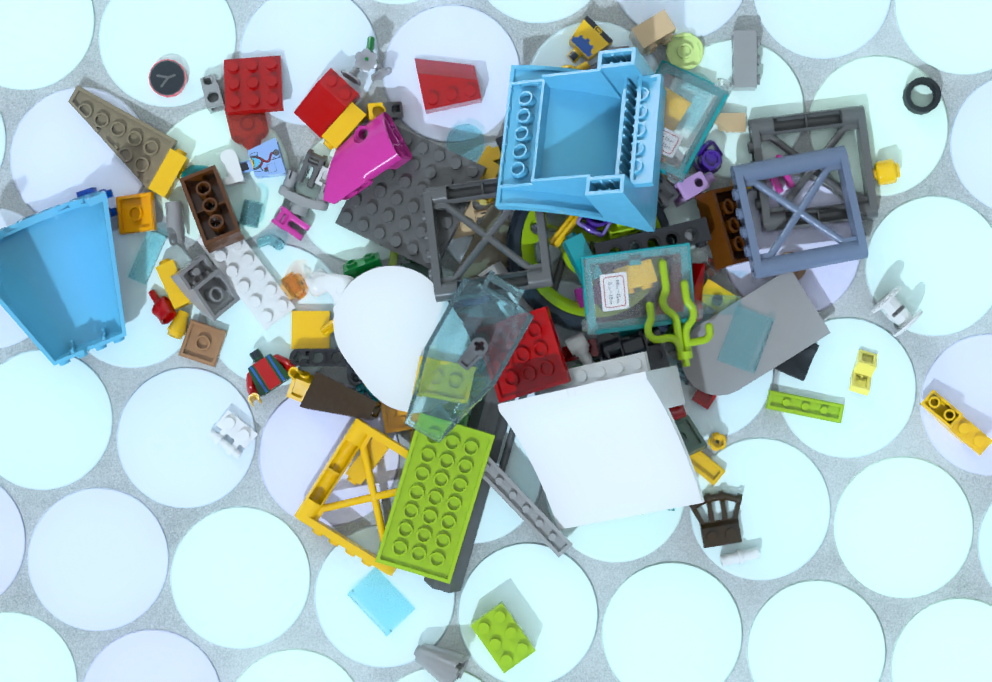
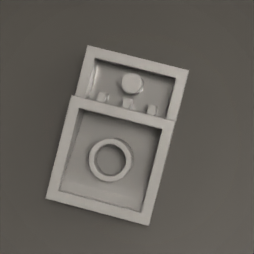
M205 253L196 256L171 276L183 294L212 321H215L240 300L220 268L215 269Z

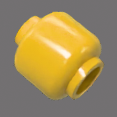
M893 159L877 161L875 168H873L874 180H877L879 185L896 183L897 179L900 178L898 162L895 163Z

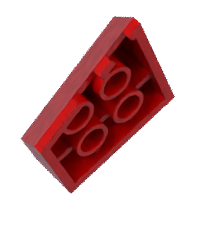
M414 58L426 114L482 103L474 65Z

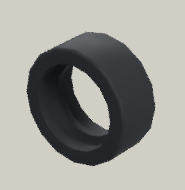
M915 78L903 90V103L914 114H927L935 109L941 101L940 87L931 78ZM917 85H926L932 91L933 99L928 106L919 107L911 100V91Z

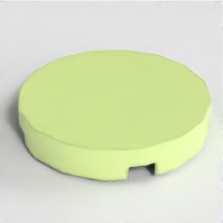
M682 32L676 34L666 46L667 61L686 71L698 66L703 58V44L692 33Z

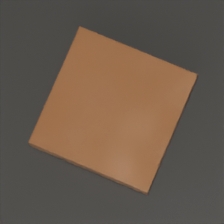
M190 319L179 356L216 368L228 331Z

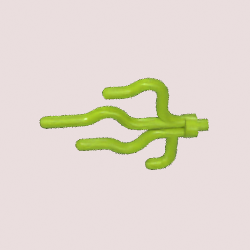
M661 259L659 261L662 291L659 296V305L661 310L672 319L674 335L664 334L656 336L653 334L652 327L655 321V311L651 301L646 303L647 320L644 325V333L646 338L653 343H673L677 349L678 360H682L683 367L691 366L690 358H693L692 346L708 343L714 335L712 323H707L705 325V336L690 339V330L697 319V308L690 298L689 285L686 279H683L680 285L683 302L688 308L690 316L683 329L681 328L679 315L667 304L670 284L667 262Z

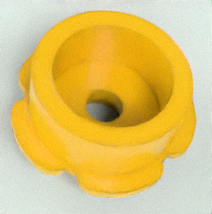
M714 432L708 438V445L714 451L723 450L726 447V436L719 432Z

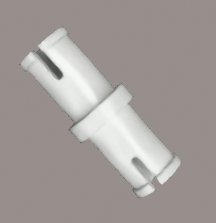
M758 547L745 550L737 549L736 552L719 555L721 566L725 567L737 563L741 565L745 561L760 559Z

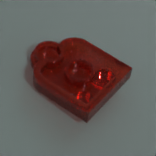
M265 112L226 115L232 140L239 145H243L247 150L260 145L262 140L269 134Z

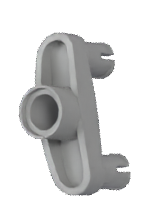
M288 169L283 185H280L278 193L293 202L290 211L306 217L309 208L327 211L329 203L323 200L326 183H322L317 199L310 198L295 192L293 188L299 173Z

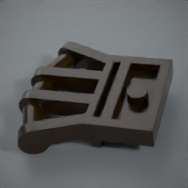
M723 490L715 494L705 493L703 496L705 502L689 505L699 522L703 548L742 542L738 514L743 494L737 493L736 495L723 492ZM725 500L735 502L732 518L727 517ZM719 501L722 515L721 520H714L712 502ZM704 504L707 507L709 522H704L697 508Z

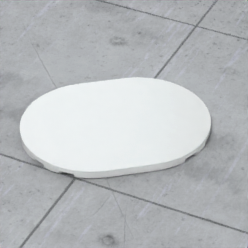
M403 266L376 267L362 273L351 281L341 294L335 308L333 326L337 345L344 358L378 400L391 408L414 413L430 411L439 404L443 406L449 402L412 394L420 356L458 363L461 355L472 341L466 325L448 301L436 302L433 282L428 277Z

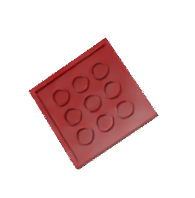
M548 306L476 328L478 334L485 333L491 340V344L484 355L499 403L571 382Z

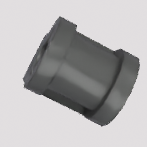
M309 149L296 182L302 184L309 169L313 167V172L307 183V187L313 189L322 166H325L328 156H321L314 153L313 149Z
M485 333L477 334L461 355L458 364L465 370H469L487 352L491 344L490 337ZM483 341L484 344L479 347L477 344Z

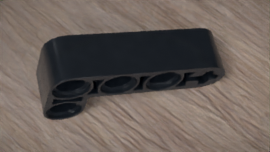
M339 348L294 349L290 353V362L295 366H347L348 381L353 385L363 383L362 380L358 382L352 380L351 376L355 371L343 355L339 363L333 361V354L336 352L341 353ZM299 352L302 356H308L307 352H310V363H307V359H301L300 363H298V360H295L294 357L298 356ZM317 352L323 355V360L320 363H316L313 359L314 354Z

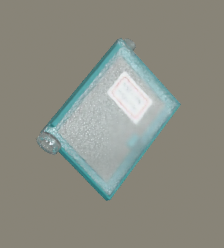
M662 60L655 74H662L664 77L663 86L667 91L660 172L667 175V179L670 182L677 184L678 181L683 183L734 86L724 78H717L715 83H712Z
M689 242L579 256L585 310L582 329L587 331V335L644 328L647 320L646 303L649 301L653 303L655 311L653 327L673 324L672 319L661 310L659 305V296L662 291L659 261L661 259L667 262L670 293L667 298L668 306L679 315L681 323L688 320L690 312L683 302L680 285L681 281L686 279L689 285L690 298L697 308L696 320L703 318L702 303L700 300H694Z

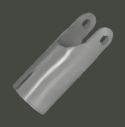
M182 201L165 202L169 243L172 246L176 245L177 241L179 244H183L185 242Z

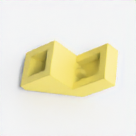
M859 349L850 377L849 391L868 396L871 377L877 367L878 354Z

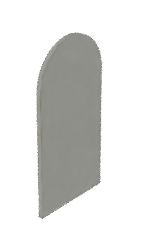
M794 273L780 274L695 327L690 332V339L705 336V325L707 323H712L714 335L708 343L692 346L693 358H690L691 366L683 367L682 360L681 366L685 378L698 390L710 395H728L742 389L831 332Z

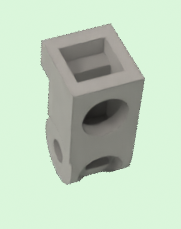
M216 74L201 77L200 82L210 114L225 110V101Z

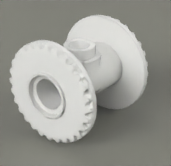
M899 286L883 296L871 309L872 314L882 309L886 313L887 318L899 326L892 334L894 337L905 332L923 314L922 309L911 314L895 297L901 290Z

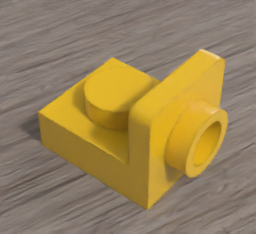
M301 370L302 375L299 373L295 374L294 378L296 381L291 380L286 397L302 402L314 378L313 375L304 370Z

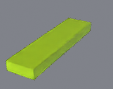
M768 390L765 409L841 423L845 405Z

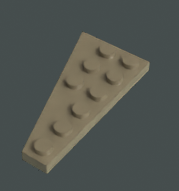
M77 85L68 102L148 189L170 148L174 150L178 141Z
M490 203L480 223V226L486 231L489 230L501 214L492 203ZM507 219L494 235L495 238L507 245V234L510 225ZM477 233L473 236L458 268L482 239ZM488 242L460 279L479 277L478 275L500 261L505 268H508L507 256ZM468 306L455 307L454 310L460 315Z

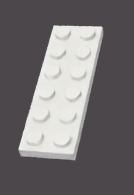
M201 236L196 239L216 267L220 268L235 292L265 331L296 309L245 239L212 253H209L204 246Z

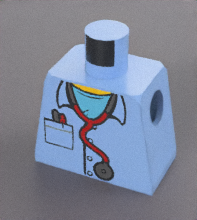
M276 138L248 150L250 160L240 162L242 173L253 171L257 179L286 176L287 174Z

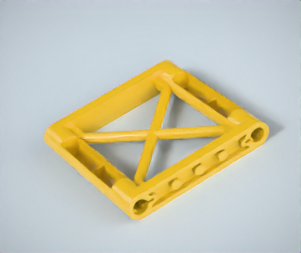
M356 417L294 516L313 528L312 532L320 537L324 535L329 538L328 542L336 547L340 545L345 548V552L350 556L355 557L356 555L361 558V562L366 566H374L385 574L393 576L397 568L375 562L377 555L319 520L323 512L372 502L380 542L382 541L385 524L379 500L394 497L397 488L377 492L367 444L372 437L404 458H407L409 449ZM360 449L370 494L324 504Z

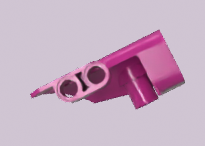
M383 112L365 126H359L355 133L336 149L326 179L324 201L336 204L341 200L352 198L371 185L373 179L385 170L398 169L412 159L410 150L389 114Z

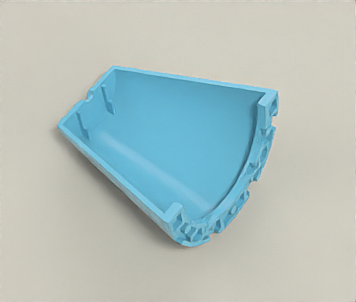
M97 191L74 198L67 203L55 205L23 218L13 225L0 229V305L54 366L57 364L60 366L66 365L71 362L70 359L76 356L78 359L85 357L91 349L95 348L96 351L102 350L107 347L106 344L114 342V344L119 343L127 336L108 199L105 191Z

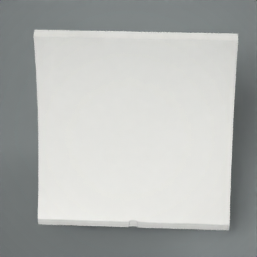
M647 351L570 368L568 371L571 382L541 390L540 395L498 404L499 412L512 428L535 469L559 530L705 502L690 456L668 409L685 404L677 365L651 370Z

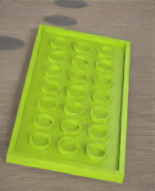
M420 412L375 562L450 584L495 438L494 434Z

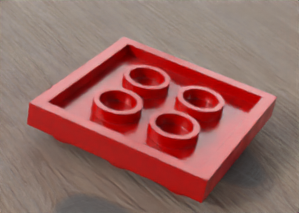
M281 55L224 60L226 115L284 111Z

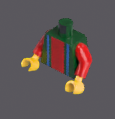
M259 348L254 350L249 355L255 364L248 368L249 372L246 375V387L249 394L248 401L252 407H254L253 402L255 400H258L261 404L262 400L260 397L265 396L291 378L296 381L294 378L295 374L299 373L302 375L303 373L290 362V359L284 356L270 353L264 357Z

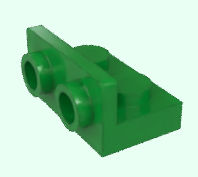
M368 253L363 258L347 261L343 265L344 275L356 278L370 269L382 267L379 253Z

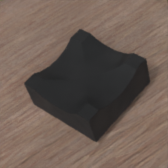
M816 343L812 344L774 369L804 381L819 345Z

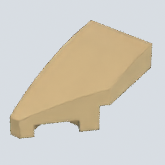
M720 113L715 124L720 132L744 133L746 132L745 113Z

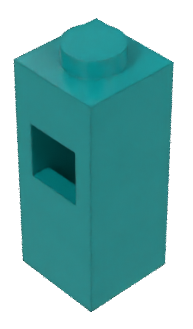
M574 232L565 237L566 240L562 243V246L582 284L579 256L593 254L583 234L576 235ZM598 264L590 265L592 281L598 279L599 275H602Z

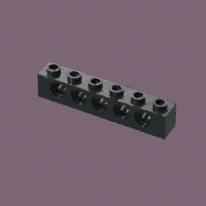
M706 217L658 228L654 232L645 231L595 243L591 246V250L594 255L609 253L610 250H629V245H634L637 249L647 248L648 241H653L656 246L669 245L666 242L667 236H671L674 239V244L689 242L690 247L695 246L697 249L707 246V243L712 238ZM685 232L692 234V241L685 238ZM651 257L641 258V261L651 259ZM628 260L598 264V266L603 271L613 269V265L621 264V267L629 264Z

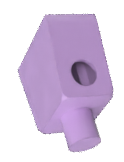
M699 171L684 179L683 183L678 182L673 188L680 194L673 201L676 207L685 204L695 198V196L710 188L709 184L715 181L712 172L709 171L703 174Z

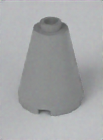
M426 643L418 645L413 654L415 655V661L438 682H454L458 678L461 679L469 662L467 660L469 656Z

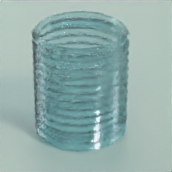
M244 199L239 224L259 228L263 203Z

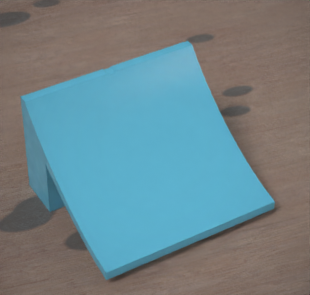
M637 47L599 51L597 69L579 70L552 66L511 65L495 207L498 210H525L565 214L611 222L646 232L655 231L667 91L663 86L664 77L662 74H655Z

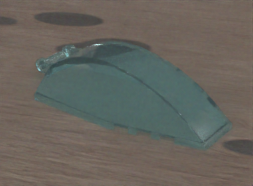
M491 270L483 284L466 277L463 278L424 349L405 424L439 443L483 396L495 386L534 318L530 312L518 304L525 289L522 287L519 289L499 278ZM492 282L516 297L514 300H511L488 287V284ZM477 334H487L491 340L487 352L469 370L462 368L458 364V360ZM481 341L477 345L481 347L484 344V342Z

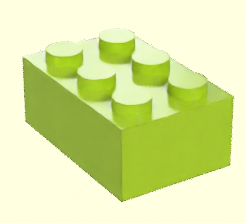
M503 601L470 624L503 673H506L536 651Z

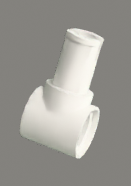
M579 332L565 340L572 355L579 357L583 365L595 363L589 353L590 345L583 332Z

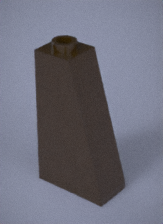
M316 372L300 404V407L308 410L357 417L371 421L377 418L381 411V403L319 372Z

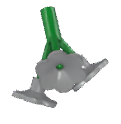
M372 36L367 38L366 48L362 52L358 51L355 54L356 67H353L350 72L341 70L345 78L359 86L362 84L357 78L360 68L364 72H369L371 69L376 70L371 75L372 81L381 80L392 73L391 67L383 68L381 63H378V56L373 52L375 38Z

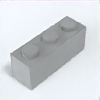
M734 30L731 34L732 91H755L757 85H760V74H757V66H760V55H757V48L760 47V36H757V30Z

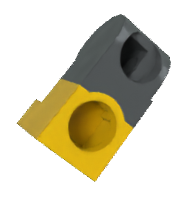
M402 102L367 104L368 122L383 112L389 114L392 120L404 118Z

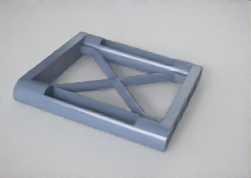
M844 145L731 166L732 198L737 203L736 217L738 220L740 219L742 226L740 227L741 238H744L746 245L744 246L745 257H748L754 279L868 258V246L848 154ZM822 169L799 206H796L760 181ZM838 170L852 235L849 238L842 237L805 212V209L831 171ZM746 187H756L793 212L792 217L768 253H759ZM799 218H802L839 243L776 255Z

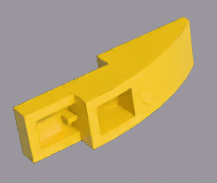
M932 390L920 403L946 430L979 456L992 443V439L967 420L959 410L936 391Z

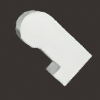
M232 149L224 150L220 158L226 166L228 177L224 178L225 185L229 188L246 183L245 176L240 167L238 154Z

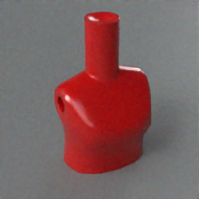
M155 289L150 290L148 294L154 302L151 312L159 319L161 325L168 324L177 314L170 299L166 296L160 298Z

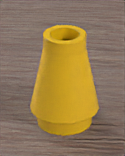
M179 310L167 328V335L181 340L186 333L189 313Z

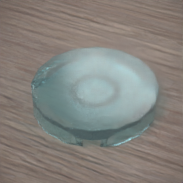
M461 124L455 126L449 132L447 137L448 150L471 161L481 155L484 148V138L476 126Z

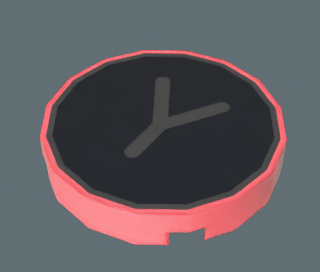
M165 59L155 63L150 69L148 76L149 85L155 93L166 98L175 97L182 93L187 84V74L181 64L175 60Z

